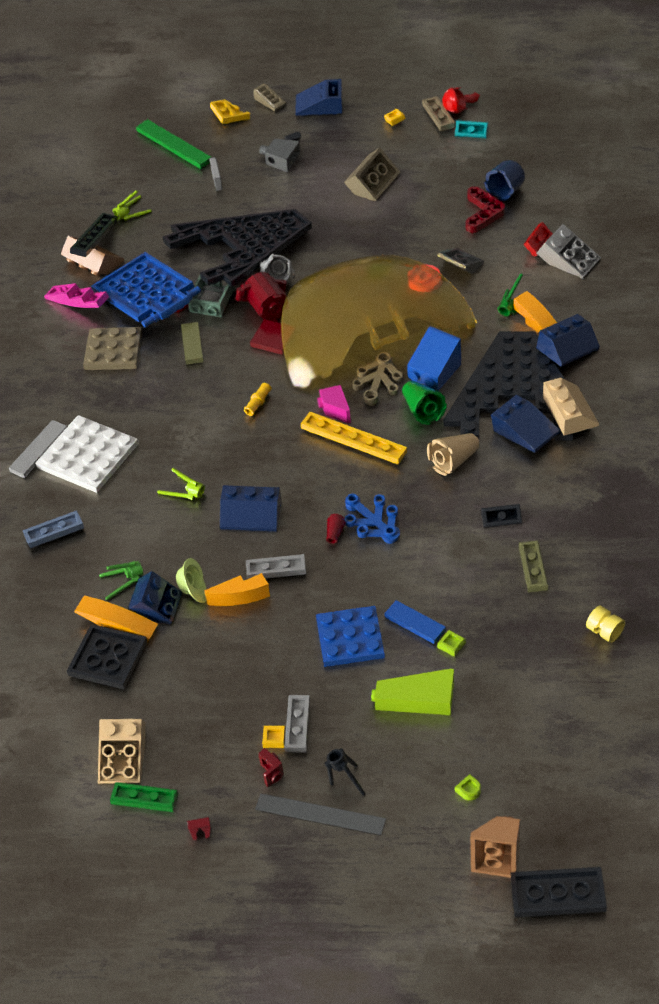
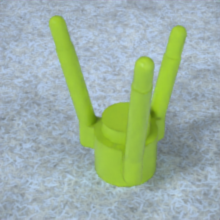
M137 190L113 209V213L118 217V220L124 219L127 221L130 218L152 212L149 209L128 215L130 213L128 207L141 198V195L131 200L138 193Z
M172 468V471L177 476L188 482L185 488L188 494L157 491L158 494L193 500L194 497H202L205 485Z

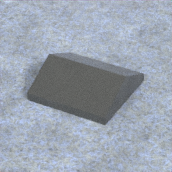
M459 248L438 252L437 255L442 260L470 274H473L484 263V260Z

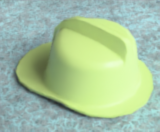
M189 558L176 573L177 585L184 594H191L197 602L205 603L204 590H206L202 569L196 560Z

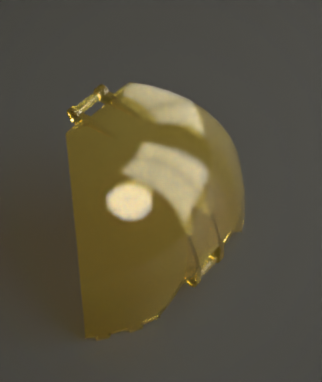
M373 255L328 266L296 282L285 299L282 311V343L288 371L294 387L300 385L301 388H306L310 386V380L320 375L322 378L331 376V370L343 365V360L355 338L368 332L370 333L371 344L377 350L383 345L400 339H409V333L403 320L417 317L441 328V330L451 328L453 332L461 330L460 326L464 325L468 329H473L477 321L460 292L436 270L407 257ZM394 321L399 333L379 339L375 327Z

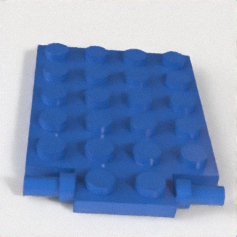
M146 252L91 285L95 293L106 291L109 296L108 302L136 321L141 322L144 327L170 317L174 312L184 308L193 299L192 297L201 292L198 286L194 288L191 280Z

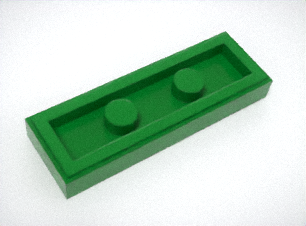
M115 782L110 803L113 805L174 812L178 790Z

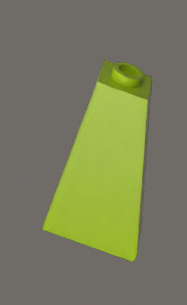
M454 669L377 681L376 689H372L371 701L375 702V710L451 715Z

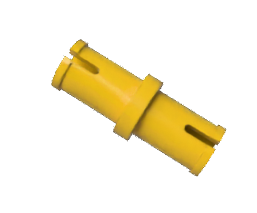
M262 383L257 392L251 395V400L243 409L247 415L253 416L258 407L264 404L266 396L272 390L269 384Z

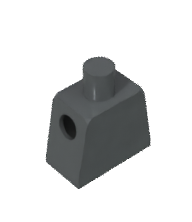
M273 139L269 146L261 145L259 153L265 155L267 165L288 172L300 155L299 141Z

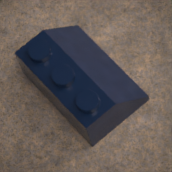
M579 314L540 330L536 349L561 367L600 348L591 323Z
M223 485L220 499V529L277 532L282 504L280 487Z

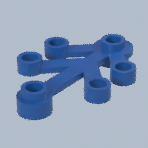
M349 494L346 497V509L349 511L357 510L365 517L356 518L355 515L348 514L344 518L347 527L358 526V537H382L386 543H395L400 537V530L395 526L398 515L397 506L389 505L386 508L388 516L387 525L382 521L383 506L386 503L384 495L378 494L374 497L375 515L360 502V498L356 494ZM367 526H376L378 529H368Z

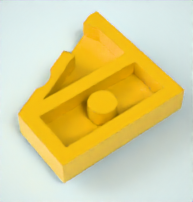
M225 99L210 103V108L222 124L250 119V112H241L240 107L231 104V102Z

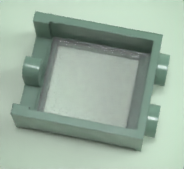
M199 276L194 288L198 286L201 292L192 297L193 299L188 303L189 312L222 317L224 309L233 291H235V286L231 287L228 284L224 286L222 281L208 286Z

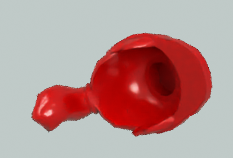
M452 87L445 92L442 103L448 112L459 114L467 109L466 103H476L480 95L476 92L463 95L462 91L458 90L461 87Z

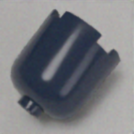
M503 161L486 174L484 185L487 192L499 198L498 200L500 201L507 200L523 185L525 181L524 169L516 161Z

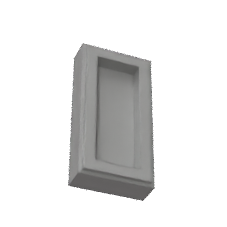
M215 157L210 158L216 191L222 190L217 160Z

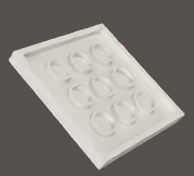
M77 415L38 459L36 467L97 493L137 447L139 442L135 437Z

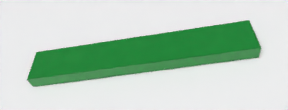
M147 119L136 126L139 133L199 169L210 163L211 156Z

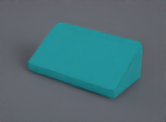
M456 121L455 137L487 138L488 122Z

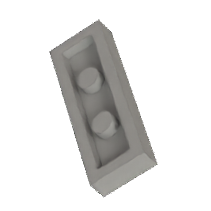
M301 554L246 560L247 579L261 573L264 578L306 574L305 556Z
M289 695L285 752L306 753L310 708L309 695Z

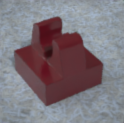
M209 817L187 821L188 830L193 840H197L199 828L205 832L206 838L210 837L211 824Z

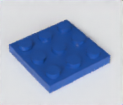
M376 606L316 614L324 667L385 658Z

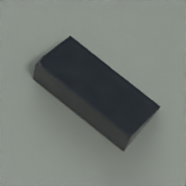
M520 504L481 508L484 528L522 523Z

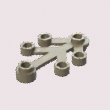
M381 352L377 355L374 362L358 367L357 375L360 379L353 380V389L360 391L364 388V384L373 381L371 388L366 390L363 396L364 402L368 406H374L378 402V389L381 381L388 388V394L396 396L399 393V388L394 383H401L403 381V374L393 366L391 354ZM378 368L377 371L368 375L369 371ZM385 369L392 374V381L384 373Z

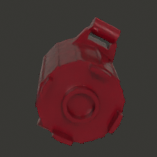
M256 273L246 280L245 284L242 283L241 287L237 288L236 300L249 302L263 320L278 322L277 319L287 310L289 311L291 307L289 298L285 294L287 281L275 279L269 273Z

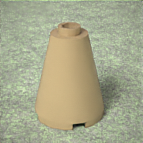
M472 433L434 439L427 446L428 459L433 461L435 471L441 475H448L479 449V439Z

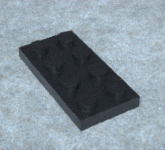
M601 867L510 872L515 917L607 912Z

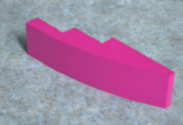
M76 283L53 286L44 296L45 299L59 304L82 308H100L109 298L106 291L94 293L91 287L79 289Z

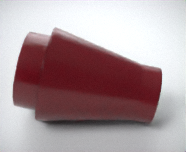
M331 514L327 518L326 541L328 543H337L346 525L342 515Z

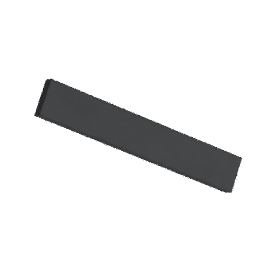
M102 213L72 245L70 254L87 257L117 223L118 217Z

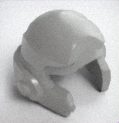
M272 254L267 260L261 262L259 266L261 272L269 273L278 280H286L287 285L296 275L295 270L292 269V261L282 255Z

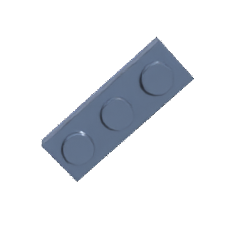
M76 510L25 529L23 534L29 547L32 548L81 530L84 526Z

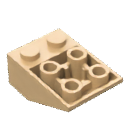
M99 719L98 784H115V782L127 784L141 783L146 722L144 720Z

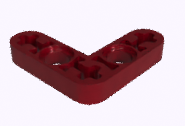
M472 186L467 190L468 200L482 209L466 219L465 224L468 232L476 233L505 214V204L480 187Z

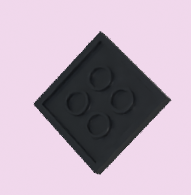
M90 624L67 669V674L71 677L125 689L147 644V638Z

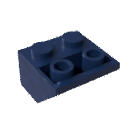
M151 571L138 579L128 610L153 622L171 624L182 591Z

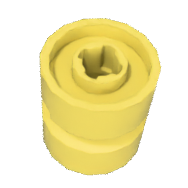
M600 605L588 617L586 627L596 634L600 633L602 638L613 643L624 630L625 620L615 614L611 615V611Z

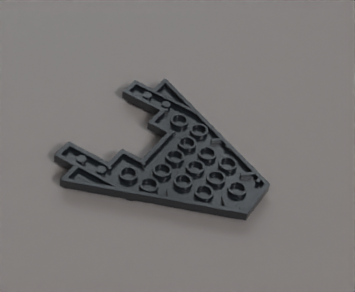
M296 209L179 223L171 225L173 233L163 236V243L170 249H176L199 239L208 246L224 241L233 249V251L223 254V260L226 263L202 271L200 276L208 286L215 285L224 280L233 287L260 268L261 262L267 260L272 254H278L312 229V222Z
M499 331L443 419V426L461 427L460 435L472 433L479 439L480 413L495 412L498 409V400H510L515 395L526 400H535V407L543 414H552L543 399V385L546 381L557 378L564 379L554 361L536 349L538 335L535 331ZM554 419V425L558 429H560L556 420ZM560 429V433L554 437V441H573V433L564 436Z

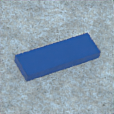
M397 600L384 613L386 619L432 644H435L446 632L444 625Z

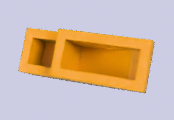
M528 291L514 298V310L525 317V323L537 333L557 323L549 311Z
M262 573L247 580H243L240 575L204 590L206 603L209 606L241 605L270 597L269 584Z

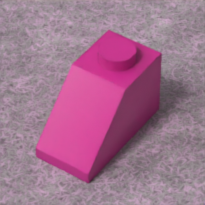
M341 385L320 389V397L317 398L319 408H323L325 415L345 423H351L350 409Z

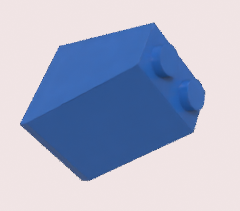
M430 326L407 364L408 378L439 391L461 366V339Z

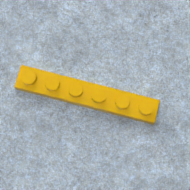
M309 412L301 422V429L398 465L407 453V447L313 412Z

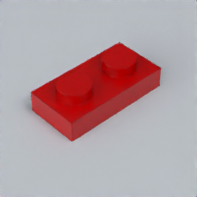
M542 222L538 224L523 245L535 257L538 255L536 254L553 233Z

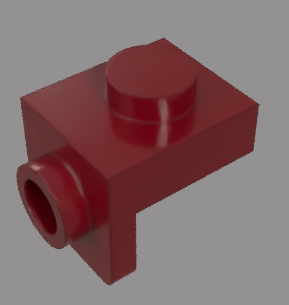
M264 748L258 754L260 765L267 770L263 774L265 785L270 787L273 783L280 781L284 775L283 766L275 753H270Z

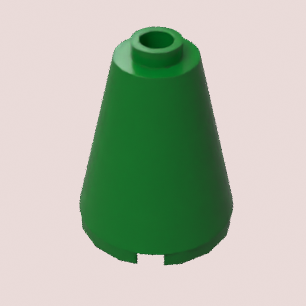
M409 381L403 386L402 394L414 418L419 423L430 425V422L434 420L437 422L441 419L447 408L446 398L441 392L416 381Z

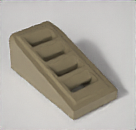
M265 83L254 89V99L274 112L286 105V102Z

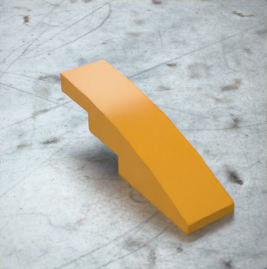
M85 595L74 611L99 626L145 636L147 643L158 626L157 623L128 609Z

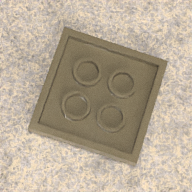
M141 327L89 328L83 363L84 370L137 369L142 336Z

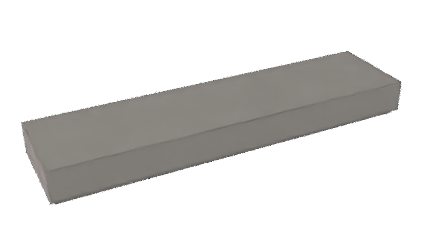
M52 420L9 467L10 472L26 478L35 468L38 459L62 434L67 426Z

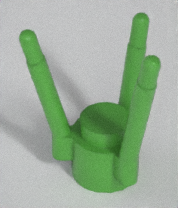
M139 561L107 566V570H117L99 575V577H106L125 572L126 577L131 578L130 581L106 596V600L111 599L133 583L138 582L140 576L143 575V569Z

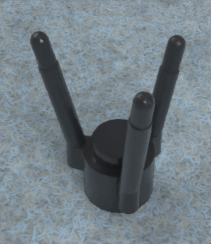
M342 748L330 751L327 755L328 761L324 763L328 771L330 785H334L332 768L338 772L345 771L358 791L365 795V791L347 766L348 762L355 768L358 767V764Z

